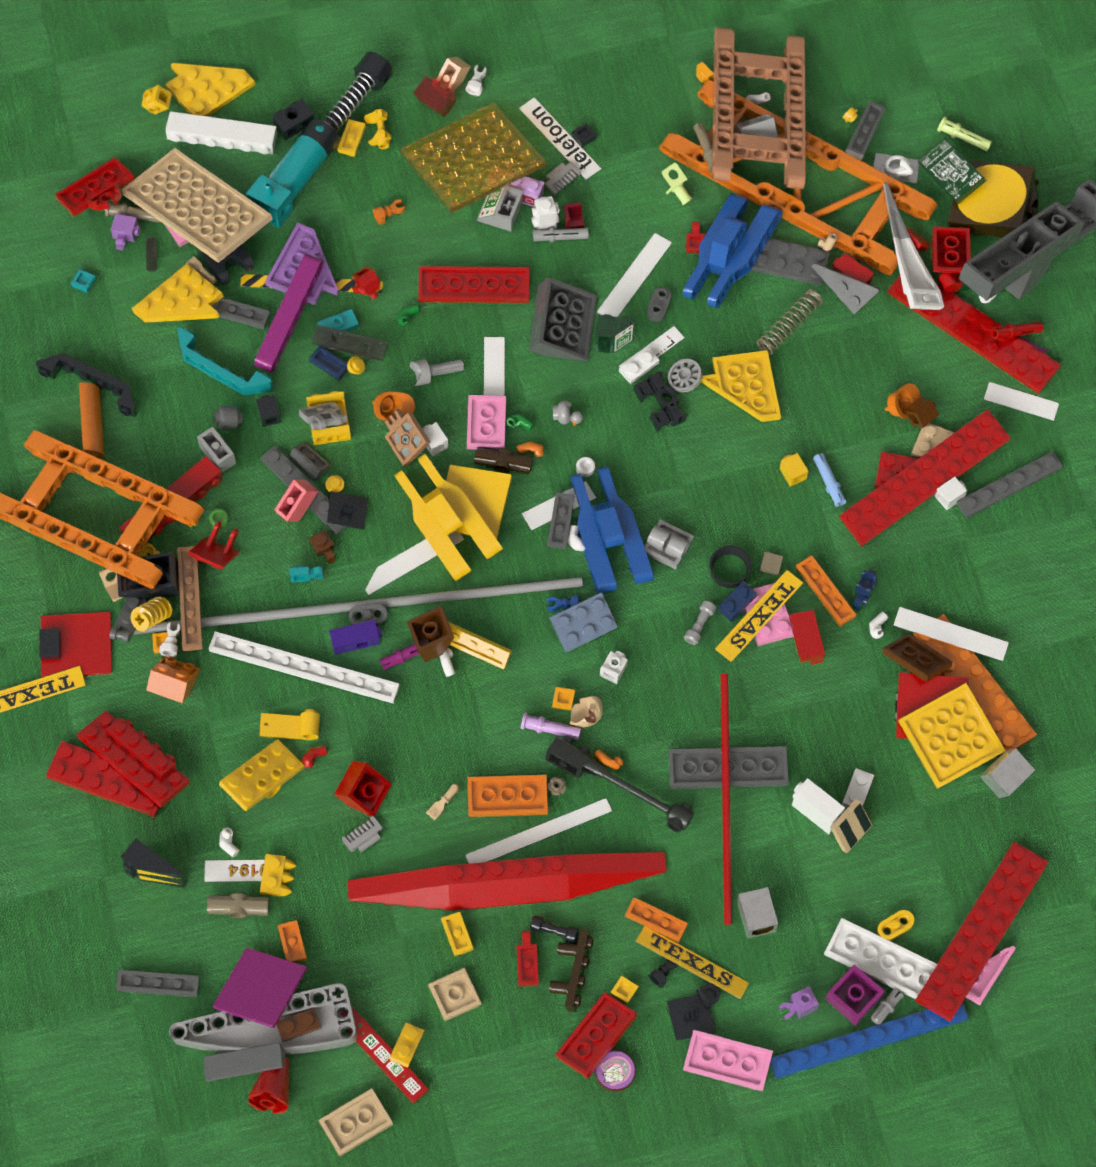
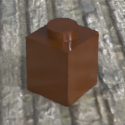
M919 398L905 410L911 425L924 428L939 415L935 403L931 399Z

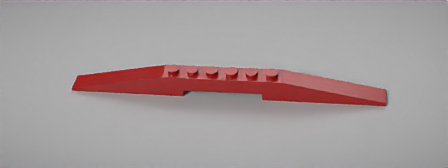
M664 852L579 854L448 865L348 880L347 883L349 901L384 903L385 905L396 904L405 905L406 907L416 906L425 907V909L436 908L445 909V911L572 900L575 897L586 896L603 889L607 890L616 885L627 884L637 879H645L667 872Z

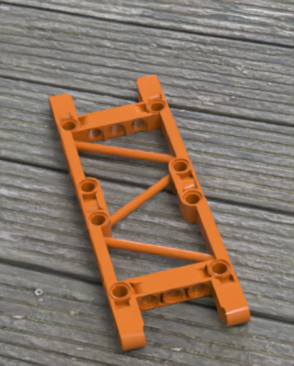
M706 80L697 94L704 101V104L713 108V81ZM734 93V124L741 123L745 117L753 119L769 114L774 117L778 138H784L783 118ZM712 127L711 130L708 132V136H709V138H710V140H711L712 143H713V127ZM805 131V157L829 171H834L839 167L869 183L871 186L808 214L804 212L805 205L801 201V189L794 188L793 197L767 182L759 183L756 186L732 172L729 181L713 180L761 207L765 204L782 210L781 218L819 239L825 238L827 240L830 233L836 234L838 238L834 247L886 275L893 274L898 266V261L894 251L874 241L889 219L883 184L887 183L890 191L897 192H891L897 208L918 219L929 220L937 208V203L930 197L863 161L846 154L844 151ZM669 133L659 146L660 150L665 155L713 180L712 173L708 170L709 165L703 158L704 151L701 144L697 145L678 134ZM733 158V163L740 161L742 159ZM878 190L882 191L852 237L818 219Z

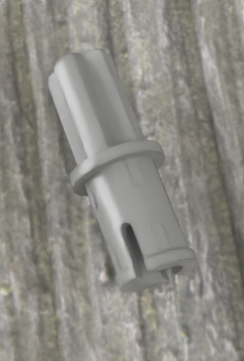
M893 988L886 999L880 1001V1006L871 1015L874 1023L881 1024L889 1013H893L894 1007L904 997L902 992L895 997L899 990Z

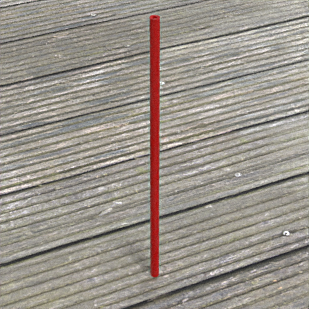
M723 673L720 674L724 925H732L728 674Z

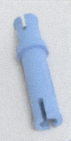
M823 453L815 455L813 461L824 480L827 493L831 495L836 507H839V504L840 506L844 505L846 499L840 490L841 485L836 481L825 459V455Z

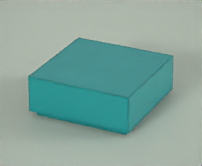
M79 269L71 282V286L88 293L96 280V275Z

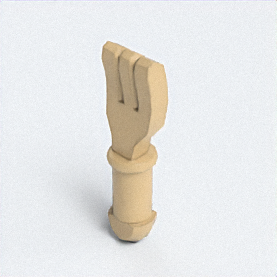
M193 256L186 262V264L199 272L211 284L217 282L216 277L209 273L206 268H203L202 263Z
M452 784L449 790L441 796V800L435 802L426 814L432 819L437 820L443 813L445 804H448L454 794L459 791V786Z

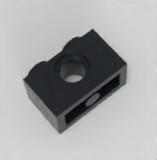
M301 99L291 103L284 110L276 112L272 116L273 126H276L277 131L286 141L303 131L310 121L315 119V116L305 101Z

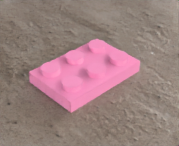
M469 395L467 449L476 450L477 447L498 450L505 448L506 396Z
M775 583L753 589L758 596L745 608L746 614ZM785 604L755 635L757 646L794 637Z

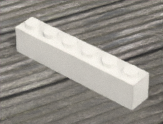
M170 111L166 135L167 139L174 142L183 141L190 144H205L210 147L219 146L226 149H240L245 152L255 151L261 154H274L277 128L271 125Z

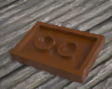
M909 633L885 646L882 653L926 682L950 669L953 661Z

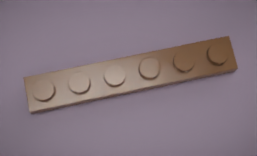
M195 546L177 548L183 651L203 650L198 560L188 555L189 551Z

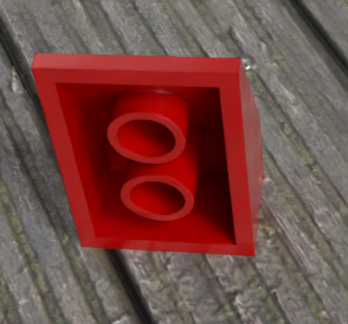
M933 227L931 236L933 272H962L964 264L971 259L970 228Z

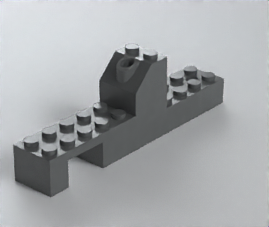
M1090 179L1078 186L1071 203L1063 207L1056 201L964 264L959 279L986 301L1003 289L1008 290L1020 300L1030 293L1046 274L1053 258L1096 229V184Z

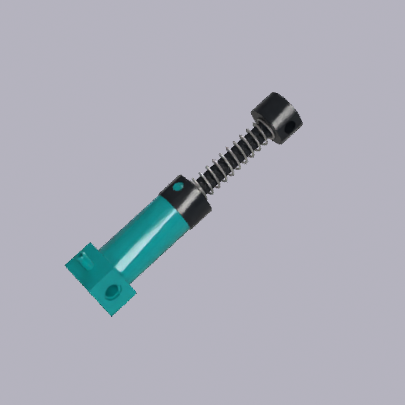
M369 51L354 67V74L358 80L353 81L354 85L349 86L350 90L345 91L346 95L341 96L342 100L337 101L338 105L333 106L334 110L329 111L330 115L325 116L326 120H311L269 176L266 177L261 174L247 191L248 199L271 214L272 220L269 223L280 228L294 211L293 200L340 144V138L336 132L339 131V127L343 126V122L347 121V117L351 116V112L355 111V107L359 106V102L363 101V97L367 96V92H370L371 89L374 91L381 90L393 75L392 66L381 55Z

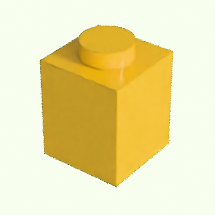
M798 453L787 455L781 460L780 470L790 487L807 479L808 470Z

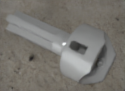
M426 359L410 362V367L415 372L417 378L415 386L430 384L431 376L464 370L462 360L430 366Z

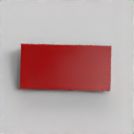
M814 610L790 614L789 620L800 663L810 661L811 665L823 663L825 652Z

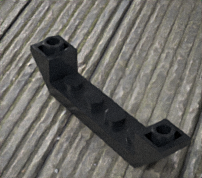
M64 353L37 360L36 366L41 376L55 379L62 368L67 373H74L82 380H89L99 388H106L114 395L120 396L117 400L119 411L125 416H137L127 383Z

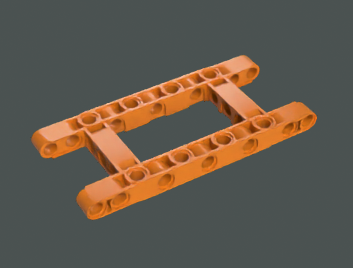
M33 430L24 446L32 452V455L48 462L20 502L0 493V519L115 573L154 589L163 573L154 566L155 564L138 557V555L165 515L189 526L190 524L195 525L204 509L199 504L159 485ZM68 473H78L84 476L86 480L102 487L111 488L119 495L142 503L115 545L42 512L47 503L50 504L52 496L62 486L61 483Z

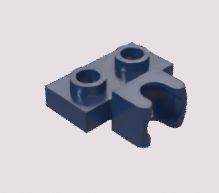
M872 569L863 571L855 589L858 594L854 600V609L860 611L862 605H867L870 593L874 590L878 581L876 571Z

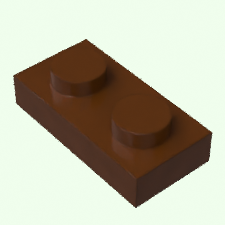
M315 1008L281 1019L277 1023L282 1042L321 1029Z

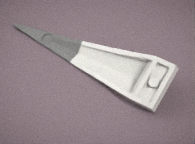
M885 183L883 188L903 292L907 295L910 309L941 310L944 307L940 289L918 254L899 214L890 188Z

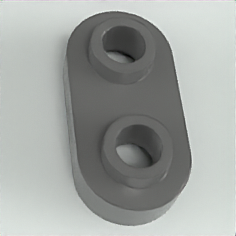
M659 287L654 290L647 308L649 320L660 322L664 319L671 301L669 289Z
M380 604L356 606L349 612V620L352 624L372 620L379 624L387 618V610ZM377 610L381 612V617L379 618L374 616V612ZM357 612H360L362 614V618L360 620H357L355 618V614Z

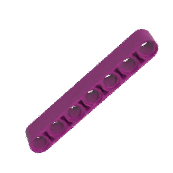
M305 254L258 351L254 366L271 373L275 370L324 265L322 259Z

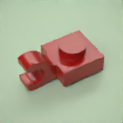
M692 222V233L686 234V253H699V245L705 237V234H699L700 222Z

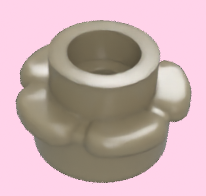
M552 777L547 784V789L553 795H561L566 791V781L563 778Z

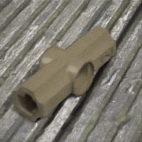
M245 894L208 896L207 913L229 915L234 918H244L247 915L268 916L269 898L248 897Z

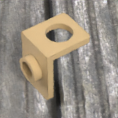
M109 569L102 570L99 574L112 601L115 602L123 598L118 596L117 573L114 579L107 580L106 575L113 571Z

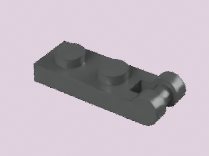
M127 597L118 619L110 631V639H122L123 642L128 643L131 641L136 630L131 622V613L133 609L147 602L145 598Z

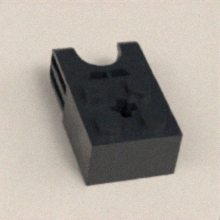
M242 244L219 263L194 246L221 285H226L230 282L226 270L232 265H239L246 272L254 269L253 260Z

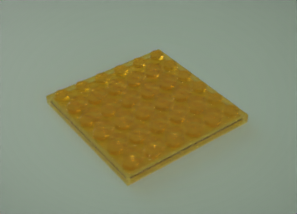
M494 103L400 149L401 155L450 213L546 166L545 159Z

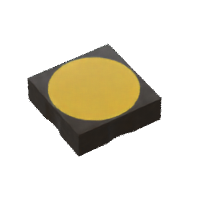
M968 161L986 179V182L961 203L957 204L953 200L948 219L949 227L970 228V235H990L996 238H1003L1027 221V208L1032 198L1036 180L1034 166Z

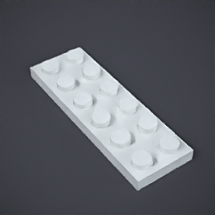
M841 918L824 955L850 968L855 964L867 976L891 988H896L914 999L917 998L937 966L936 963Z

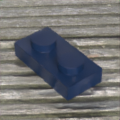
M743 580L717 609L730 622H733L758 594Z

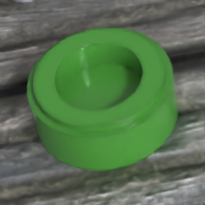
M223 509L213 510L209 515L211 526L214 527L215 523L220 521L222 522L221 528H224L229 521L226 511Z

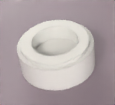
M589 457L580 458L576 464L577 473H580L583 477L591 476L595 471L594 461Z

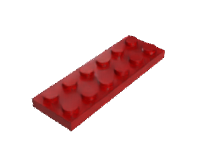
M419 266L418 302L529 303V267Z
M61 741L46 774L48 779L156 818L160 806L97 753Z

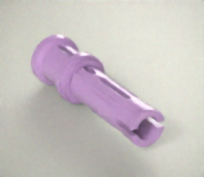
M524 712L521 729L527 728L535 730L537 733H542L543 731L555 735L568 736L576 740L579 739L581 730L578 727L545 720L543 716H531Z

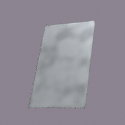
M876 153L873 167L894 178L885 169V163L892 155ZM906 158L910 162L913 173L907 177L900 176L894 179L917 183L919 160ZM892 160L889 167L891 169L900 168L901 160Z

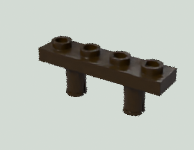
M585 929L580 930L579 940L576 945L558 943V954L575 957L573 969L568 983L551 980L549 986L550 993L567 996L565 1007L568 1012L576 1013L577 1007L581 1005L582 996L580 995L581 987L584 988L586 980L584 970L589 966L590 958L588 951L593 947V937H591L589 930Z

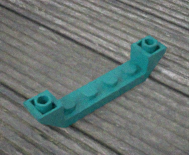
M181 327L177 329L183 360L244 396L272 391V380L267 374H261L256 371L249 381L242 376H236L227 367L222 368L213 359L201 356L200 352L193 349L196 345V340L192 331L189 329L184 330Z

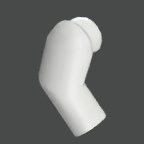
M884 612L878 614L869 623L870 634L875 639L881 638L884 634L881 625L888 619Z

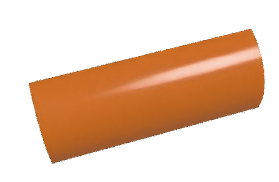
M79 383L83 452L99 459L105 458L101 390L92 383Z

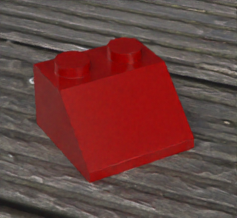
M352 761L334 795L346 805L371 817L375 816L392 783L369 764Z

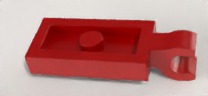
M522 931V945H517L518 987L539 986L537 944H531L530 931Z

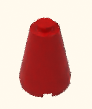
M286 1056L283 1068L262 1071L248 1095V1102L252 1107L263 1112L266 1109H271L274 1114L287 1111L289 1105V1060Z

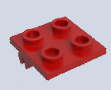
M218 521L215 523L210 537L202 539L189 551L188 555L222 570L239 555L240 551L233 549L239 530L236 528L234 531L232 530L225 547L216 543L222 526V522Z

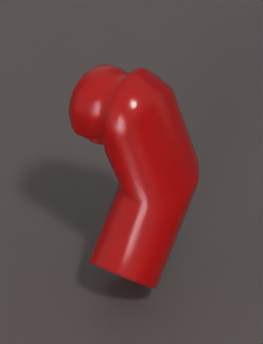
M325 745L310 748L304 754L302 762L305 768L313 767V760L316 757L327 755Z

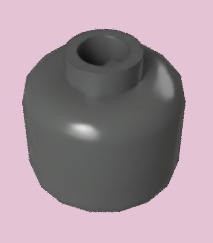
M221 405L214 412V423L221 430H235L239 423H242V412H239L238 408L234 405Z

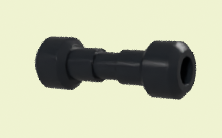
M537 915L533 916L530 924L531 931L537 933L541 931L551 932L565 938V941L569 943H575L579 934V929L570 926L565 928L555 926Z

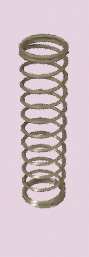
M808 289L804 293V297L799 298V302H795L794 307H790L789 312H785L784 316L780 317V321L775 322V326H771L770 331H766L765 336H761L757 340L759 349L761 351L767 350L763 345L764 343L770 349V351L768 350V355H772L773 348L778 349L776 342L783 344L781 337L788 339L787 334L777 327L776 324L780 323L788 334H792L791 328L797 329L796 323L802 324L800 318L806 320V314L812 315L810 308L816 310V305L820 306L823 303L821 296L816 291ZM810 294L813 295L820 303L816 302L810 296ZM801 299H804V300H805V303H806L808 306H806L805 304L801 303L800 300H801ZM806 300L810 301L814 305L815 309L812 308ZM799 303L802 310L795 307V305ZM802 305H804L810 311V313L806 312ZM792 308L795 309V311H796V313L798 314V316H797L796 314H794L793 312H791V309H792ZM797 310H799L800 312H802V313L804 314L805 318H803V317L798 313ZM787 313H790V316L792 317L793 320H791L790 318L786 317V314H787ZM792 314L795 315L801 323L797 322L792 316ZM785 318L788 325L784 322H781V319ZM788 320H790V321L795 325L796 328H794V327L788 322ZM782 324H784L785 326H787V327L789 328V330L791 331V333L788 332V331L784 328V326H783ZM775 327L778 334L772 332L771 329ZM778 329L781 330L786 337L782 336ZM768 332L771 333L774 340L767 336ZM773 334H775V335L781 340V342H779V341L773 336ZM768 339L773 341L776 347L773 346Z

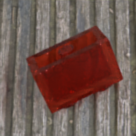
M425 76L413 94L419 101L445 118L457 102L454 97L455 93L448 87L442 88L440 86L441 83L432 77L430 79Z

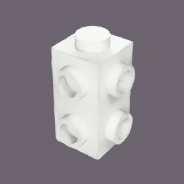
M552 196L540 197L538 200H534L532 223L533 227H537L538 230L557 229L559 207L557 202L554 203Z

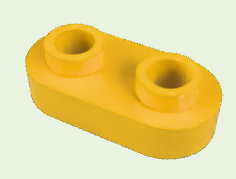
M908 910L898 911L878 925L877 935L888 941L894 940L912 928L914 924L913 914ZM900 920H906L907 924H901ZM888 929L890 934L886 935L883 930Z

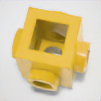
M160 85L147 89L143 94L142 107L153 114L169 109L172 93Z

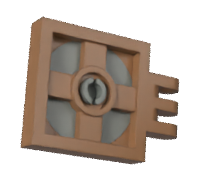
M396 409L389 416L390 418L385 420L390 431L384 437L402 465L408 466L431 441L413 413H407L404 416L400 409Z

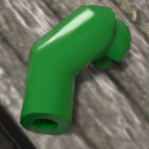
M417 304L400 310L397 318L399 325L406 326L411 315L420 312Z
M521 414L509 416L506 419V425L510 428L522 426L531 431L535 425Z

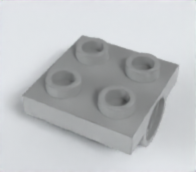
M660 519L657 526L655 525L650 532L644 547L647 556L676 570L692 543L694 536Z

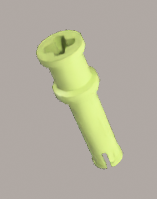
M945 116L937 130L938 132L943 131L951 135L953 139H956V137L986 152L992 141L962 128L960 123L956 124L947 120Z

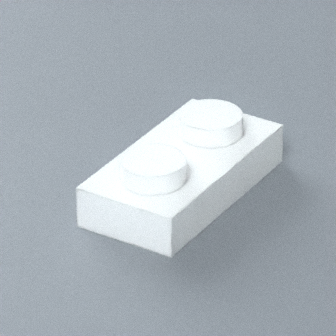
M647 347L621 366L619 372L632 384L658 365L660 360Z
M856 768L842 805L849 807L856 799L863 806L874 775Z

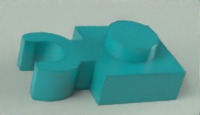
M298 565L294 568H289L291 583L310 581V579H323L322 567L309 569V567Z

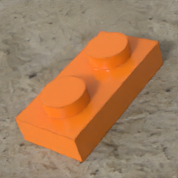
M297 920L278 925L286 960L293 963L307 960Z

